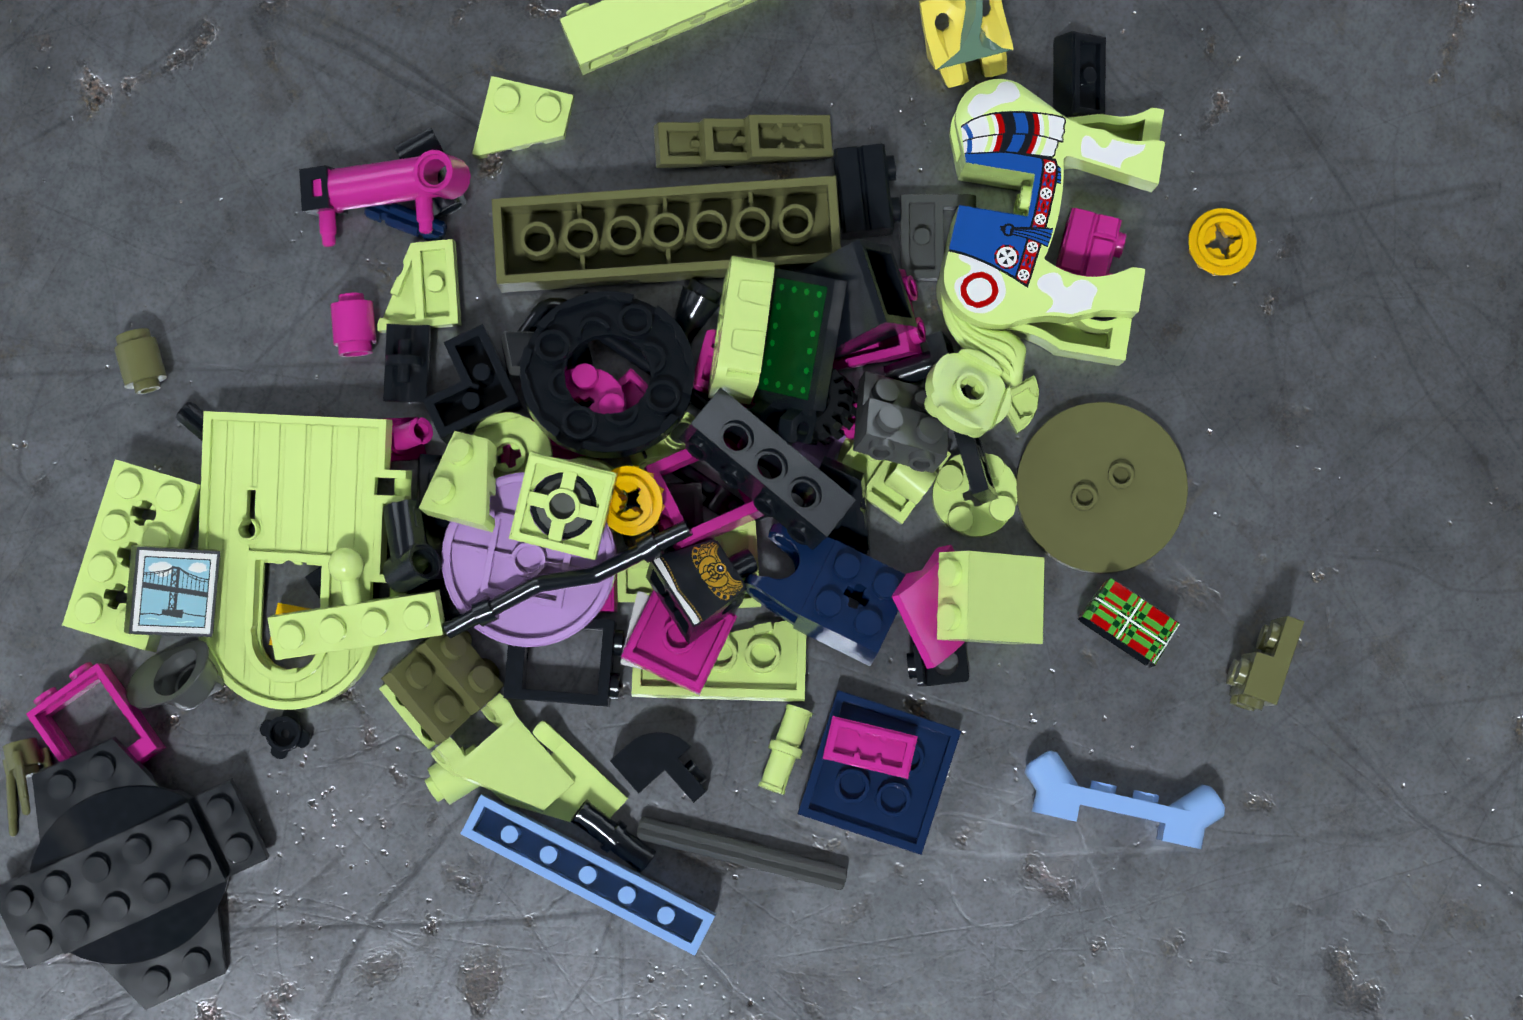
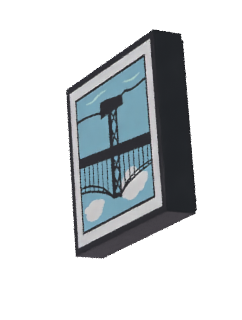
M132 545L124 632L138 635L213 637L220 551L214 549Z

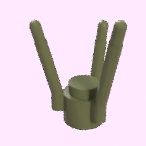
M37 738L18 740L2 747L5 756L2 762L6 774L9 835L15 837L18 833L16 783L22 814L29 815L31 809L26 778L32 777L35 772L40 771V765H43L44 768L53 765L49 747L39 749Z

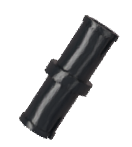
M588 799L580 806L570 821L600 842V848L606 853L612 851L636 869L639 874L648 866L656 854V850L651 849L626 830L627 825L621 820L615 822L591 804Z

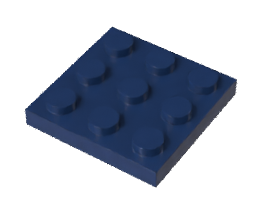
M837 690L797 814L922 855L961 730ZM832 716L918 736L908 779L822 759Z

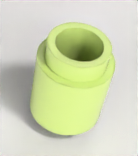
M473 744L467 749L463 746L460 749L466 757L477 746ZM437 762L427 768L430 777L425 780V783L437 802L445 799L451 805L480 787L452 775Z

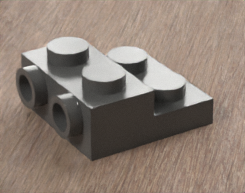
M865 371L859 379L853 451L869 455L876 460H887L909 466L915 471L934 473L947 457L949 428L938 418L931 416L925 409L924 401L927 397L925 388Z

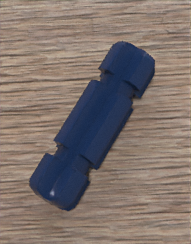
M392 203V205L384 204L365 207L364 214L367 218L379 223L384 220L387 226L416 237L423 235L426 241L443 240L445 237L447 225L444 221L434 218L432 222L433 231L429 234H421L419 232V223L416 219V211L400 204Z

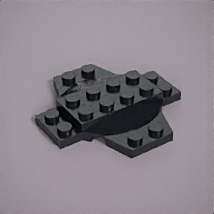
M114 736L32 775L40 844L32 859L30 871L0 884V914L27 969L62 953L64 955L72 953L80 958L100 963L147 1010L226 973V953L218 905L227 888L230 876L267 860L270 855L233 778L194 796L179 789L174 791L161 787L153 779L154 776Z

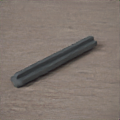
M646 816L640 819L636 833L637 838L643 841L836 890L844 888L847 878V869L839 865Z

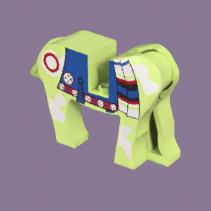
M992 79L979 83L968 90L961 98L952 118L949 131L957 179L1019 190L1020 194L1016 196L1013 214L963 205L958 206L951 220L944 257L936 285V296L946 325L955 340L963 349L976 350L992 358L1004 372L1000 377L1007 386L1017 387L1022 382L1026 346L1020 339L1032 342L1055 356L1120 366L1126 360L1132 318L1139 312L1145 269L1131 267L1112 275L1086 277L1066 272L1045 260V256L1051 244L1060 212L1064 170L1078 169L1151 193L1158 186L1165 142L1160 141L1164 109L1152 107L1142 113L1124 117L1094 114L1066 118L1021 84L1006 79ZM1115 317V319L1109 321H1098L1091 318Z

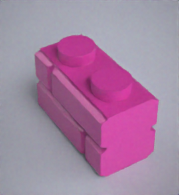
M1072 208L1068 214L1056 267L1066 272L1086 277L1112 275V273H1109L1113 257H1121L1126 240V233L1119 232L1122 220L1079 208Z

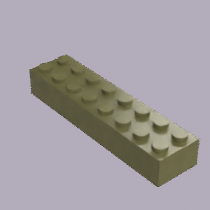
M836 176L491 199L496 281L501 293L691 280V278L695 280L725 278L731 256L774 262L775 268L800 272L841 248Z

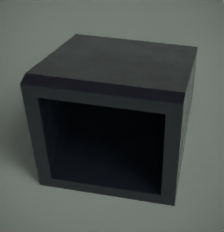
M858 239L800 271L801 273L847 281L834 360L918 327L891 246Z

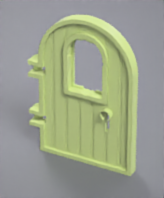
M204 411L198 549L220 551L213 637L198 638L206 642L209 648L208 657L214 663L218 675L223 679L224 683L246 700L264 707L281 710L302 709L322 704L338 697L351 688L372 663L379 645L315 654L309 664L299 669L298 667L286 669L275 664L266 654L262 642L265 563L283 564L286 561H292L296 565H303V562L307 563L306 565L322 566L320 608L344 604L340 581H337L330 574L328 562L336 550L351 548L361 555L364 563L363 571L357 578L361 600L375 599L373 598V583H387L383 575V566L387 560L388 538L383 507L391 502L411 499L412 471L390 470L393 420ZM378 478H394V495H377ZM251 490H256L255 519L250 518ZM251 522L255 527L253 536L250 535L248 530ZM390 588L389 597L406 595L407 593H398Z

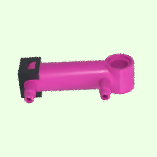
M430 150L418 157L342 168H333L327 165L299 169L302 212L319 217V229L324 247L335 246V235L337 234L336 216L348 214V209L415 200L416 219L419 223V232L421 234H429L433 231V198L455 199L466 192L470 184L471 174L469 167L463 160L440 150ZM444 166H446V176L441 183H439L438 174L440 170Z

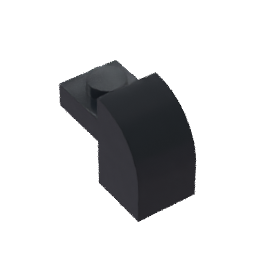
M663 732L644 734L630 742L610 760L638 794L664 771L669 774L693 803L708 791L702 785L708 778L691 759L686 764L679 759L692 746L673 734Z

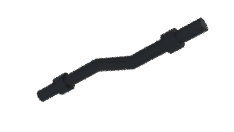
M683 520L657 534L650 532L636 539V545L595 566L536 575L493 598L487 595L472 603V609L444 622L443 628L447 636L453 638L478 624L484 627L498 620L500 613L541 592L600 583L643 560L649 563L664 555V549L692 536V530L688 522Z

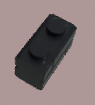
M882 143L834 149L833 163L842 240L889 236L893 234L894 223L901 222L899 197H891L889 181L896 180L894 155L886 156L885 144Z

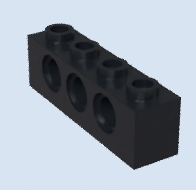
M721 387L678 438L685 444L687 451L693 457L707 462L719 472L721 479L728 486L742 491L753 501L758 511L765 516L773 517L787 529L788 534L793 540L799 544L807 545L812 550L828 537L856 500ZM723 438L731 439L736 444L738 451L727 447ZM757 466L766 468L771 475V479L762 476ZM791 493L800 496L804 501L805 507L797 505L792 499Z

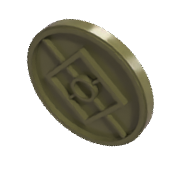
M1086 403L1055 415L1040 427L1031 438L1020 458L1016 473L1017 508L1028 534L1048 556L1069 568L1082 572L1098 574L1115 573L1136 567L1149 560L1171 540L1181 523L1187 503V473L1182 456L1170 435L1162 426L1146 414L1134 408L1116 403Z

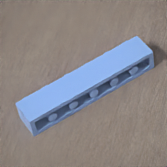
M487 794L480 795L460 833L694 956L716 915L715 912Z

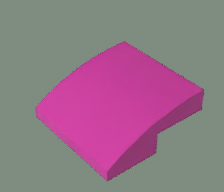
M952 545L937 547L923 569L907 573L892 595L927 669L939 665L965 642L937 640L939 552H953Z

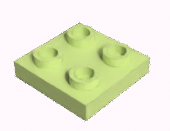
M853 443L840 463L863 472L865 476L866 501L899 524H903L916 504L928 491L951 453L947 451V457L934 473L920 472L911 469L909 466L887 460H876L869 455L853 451Z

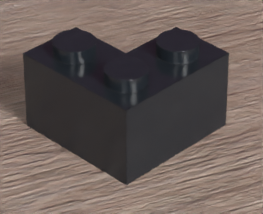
M483 324L444 342L461 382L422 399L441 440L448 444L454 431L470 434L476 431V427L490 416L504 412L514 413L524 408L492 339Z

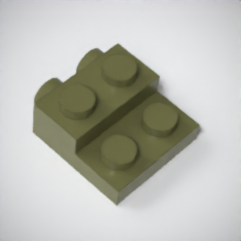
M1284 616L1271 620L1270 626L1263 625L1256 643V649L1261 650V653L1243 654L1240 661L1234 659L1230 666L1226 679V684L1232 685L1229 696H1231L1230 704L1249 711H1254L1255 709L1262 711L1263 706L1277 705L1304 621Z
M468 631L453 638H449L446 633L440 636L424 638L381 678L436 745L447 740L471 715L485 706L504 687V684L499 679L498 667L491 660L480 657L471 646L472 638Z

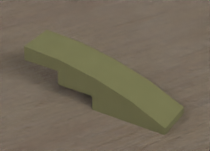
M748 115L744 119L703 118L700 122H658L654 125L656 168L744 166L830 159L833 157L830 115Z

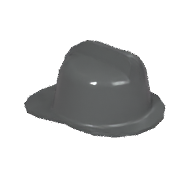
M195 640L184 646L161 652L149 658L136 670L130 679L126 696L129 703L139 709L167 703L183 710H191L202 704L208 696L222 690L224 681L218 675L214 663L208 657L209 648L206 642Z

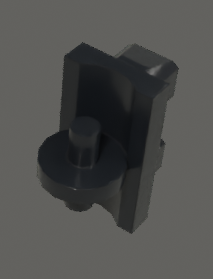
M387 324L383 401L424 403L422 399L428 397L430 325Z

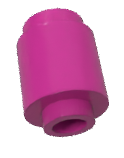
M344 293L338 295L339 301L331 303L330 309L333 345L338 347L339 356L357 357L372 354V344L376 343L373 301L364 300L363 293Z

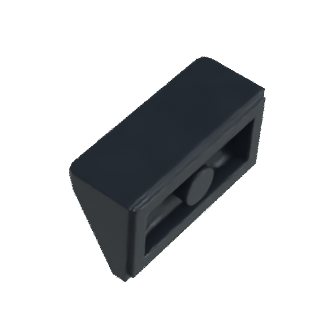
M1076 31L1056 36L1053 42V108L1066 118L1105 114L1106 37Z

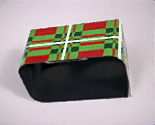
M1112 577L1103 583L1077 618L1082 624L1145 666L1151 661L1152 663L1149 668L1156 666L1180 625L1175 619L1146 602L1145 599Z

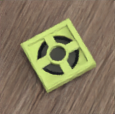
M530 452L509 539L596 560L618 473L567 459Z

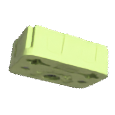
M731 256L723 282L707 398H712L721 387L739 403L750 405L759 383L775 271L774 262Z

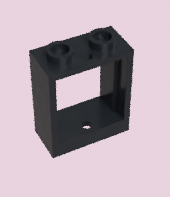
M594 618L583 628L586 630L603 631L598 695L525 689L529 647L508 645L503 698L610 707V700L618 699L620 673H613L614 655L621 656L623 652L624 630H616V620Z

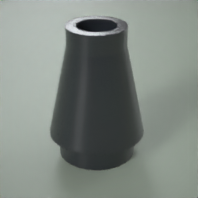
M691 278L687 287H682L674 315L675 321L682 328L690 345L697 333L720 307L717 302L721 296L720 292Z

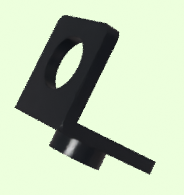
M965 642L954 652L958 657L959 664L957 670L950 675H941L935 668L927 669L915 643H913L914 653H907L909 679L917 678L918 687L961 683L969 680Z

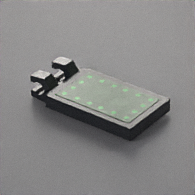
M775 268L761 373L757 389L754 393L753 403L755 405L749 411L785 441L811 444L817 420L816 411L825 412L847 281Z

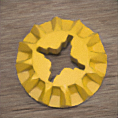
M1227 208L1213 209L1202 214L1192 225L1188 234V253L1193 257L1198 268L1211 273L1213 276H1231L1244 269L1252 260L1256 250V234L1249 220L1239 212ZM1217 229L1218 232H1221L1223 238L1230 237L1233 239L1238 237V240H1235L1227 247L1226 258L1219 248L1212 249L1210 247L1206 249V246L1216 239L1215 232Z
M639 465L620 466L611 470V472L618 474L606 519L608 526L623 535L633 536L645 533L659 523L658 519L661 512L666 507L662 499L664 488L657 484L654 479V473L646 472L639 468ZM640 488V495L637 498L638 504L641 505L640 508L635 506L622 512L628 500L626 495L623 494L624 491L630 493Z

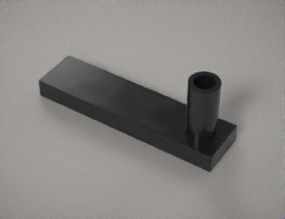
M942 331L925 336L929 350L884 366L885 377L910 384L926 379L932 366L942 356L954 353L951 341ZM964 386V387L961 389V391H962V393L964 394V396L968 398L967 393H966V389H965V386ZM954 431L972 495L982 504L998 499L980 437L972 438Z

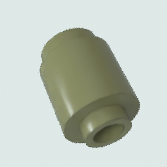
M139 328L117 335L115 337L117 346L114 348L125 388L134 389L136 394H146L160 389V382L165 380L167 375L157 339L151 337L150 330L148 328Z

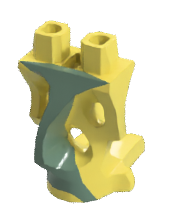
M983 0L919 1L927 58L935 70L939 69L942 79L948 88L969 82L965 62L980 59L982 74L985 77H994L1007 73L1006 52L1013 50V43L1002 0H989L990 11L986 16H983ZM940 13H945L948 16L949 26L943 31L938 30L935 24L936 16Z

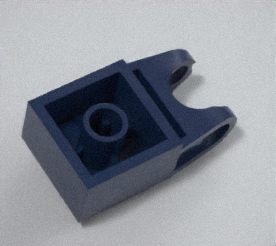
M780 523L773 524L769 530L768 537L782 552L791 558L794 563L795 572L783 579L748 574L744 579L747 588L746 592L757 602L794 626L793 629L871 666L897 615L898 609L892 595L906 574L828 537L812 550L807 545L799 544L793 540L783 525ZM849 598L859 602L857 609L848 606Z

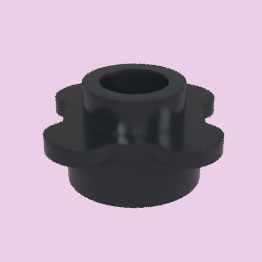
M284 710L282 716L276 717L273 720H264L260 726L261 735L266 737L268 744L271 746V754L277 759L286 758L289 751L297 747H307L311 741L310 733L303 730L299 722L300 714L297 710ZM285 729L289 731V736L287 738H284L281 735L282 731Z

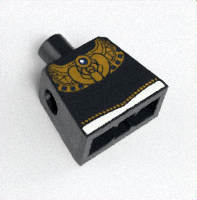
M711 539L666 553L650 561L646 578L687 643L690 644L742 604L747 591L746 584L742 579L747 577L748 574L757 572L758 567L755 558L748 549L745 548L728 557L719 542Z

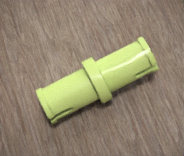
M786 705V711L776 739H771L768 748L772 751L758 786L785 795V789L795 760L801 759L803 751L800 749L813 713L794 705Z

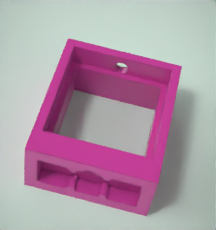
M723 438L727 447L738 451L736 444L731 439ZM687 449L649 464L644 468L646 472L654 473V479L657 484L664 488L662 499L666 507L661 512L660 521L657 524L659 532L684 520L662 476L698 461ZM757 466L760 474L763 476L759 466ZM739 490L745 505L692 528L693 535L674 544L673 547L676 551L711 540L760 518L764 514L758 511L753 501Z
M91 662L83 664L69 675V678L72 680L59 691L56 687H52L40 694L33 701L36 707L26 713L57 760L62 761L77 754V752L52 716L101 682L140 737L139 740L127 748L130 753L144 764L166 748L140 709L129 703L126 697V689L108 664L96 663L93 665Z

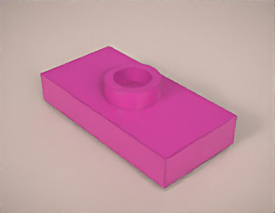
M832 716L822 759L908 779L918 736Z

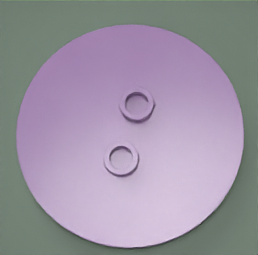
M525 472L496 478V495L490 497V515L495 519L493 532L451 521L448 525L442 547V572L447 591L455 607L462 614L472 609L471 604L488 595L490 598H493L536 575L595 566L617 554L612 529L606 522L596 560L509 539ZM616 574L596 584L541 592L500 613L498 620L484 627L478 624L474 628L491 639L512 646L539 647L560 642L579 632L597 616L611 593Z

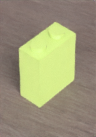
M979 551L939 552L937 640L1012 645L1043 644L1045 558Z

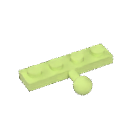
M340 548L331 555L328 568L332 577L340 581L344 604L276 614L268 617L275 660L444 635L446 633L443 628L445 618L440 591L438 589L362 601L357 578L363 571V559L354 549Z

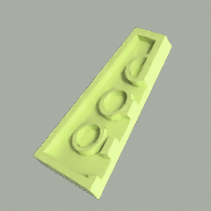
M786 620L776 623L754 625L753 628L730 632L700 696L647 670L633 667L632 697L805 702L806 635L793 629L794 626Z

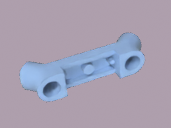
M1052 750L1043 753L1029 762L1025 769L1026 776L1036 790L1032 812L1077 822L1079 807L1083 805L1159 822L1157 840L1201 850L1205 829L1223 818L1225 813V806L1218 794L1211 786L1204 784L1169 806L1158 804L1159 795L1134 790L1132 798L1116 795L1117 786L1091 780L1090 789L1080 787L1058 752Z

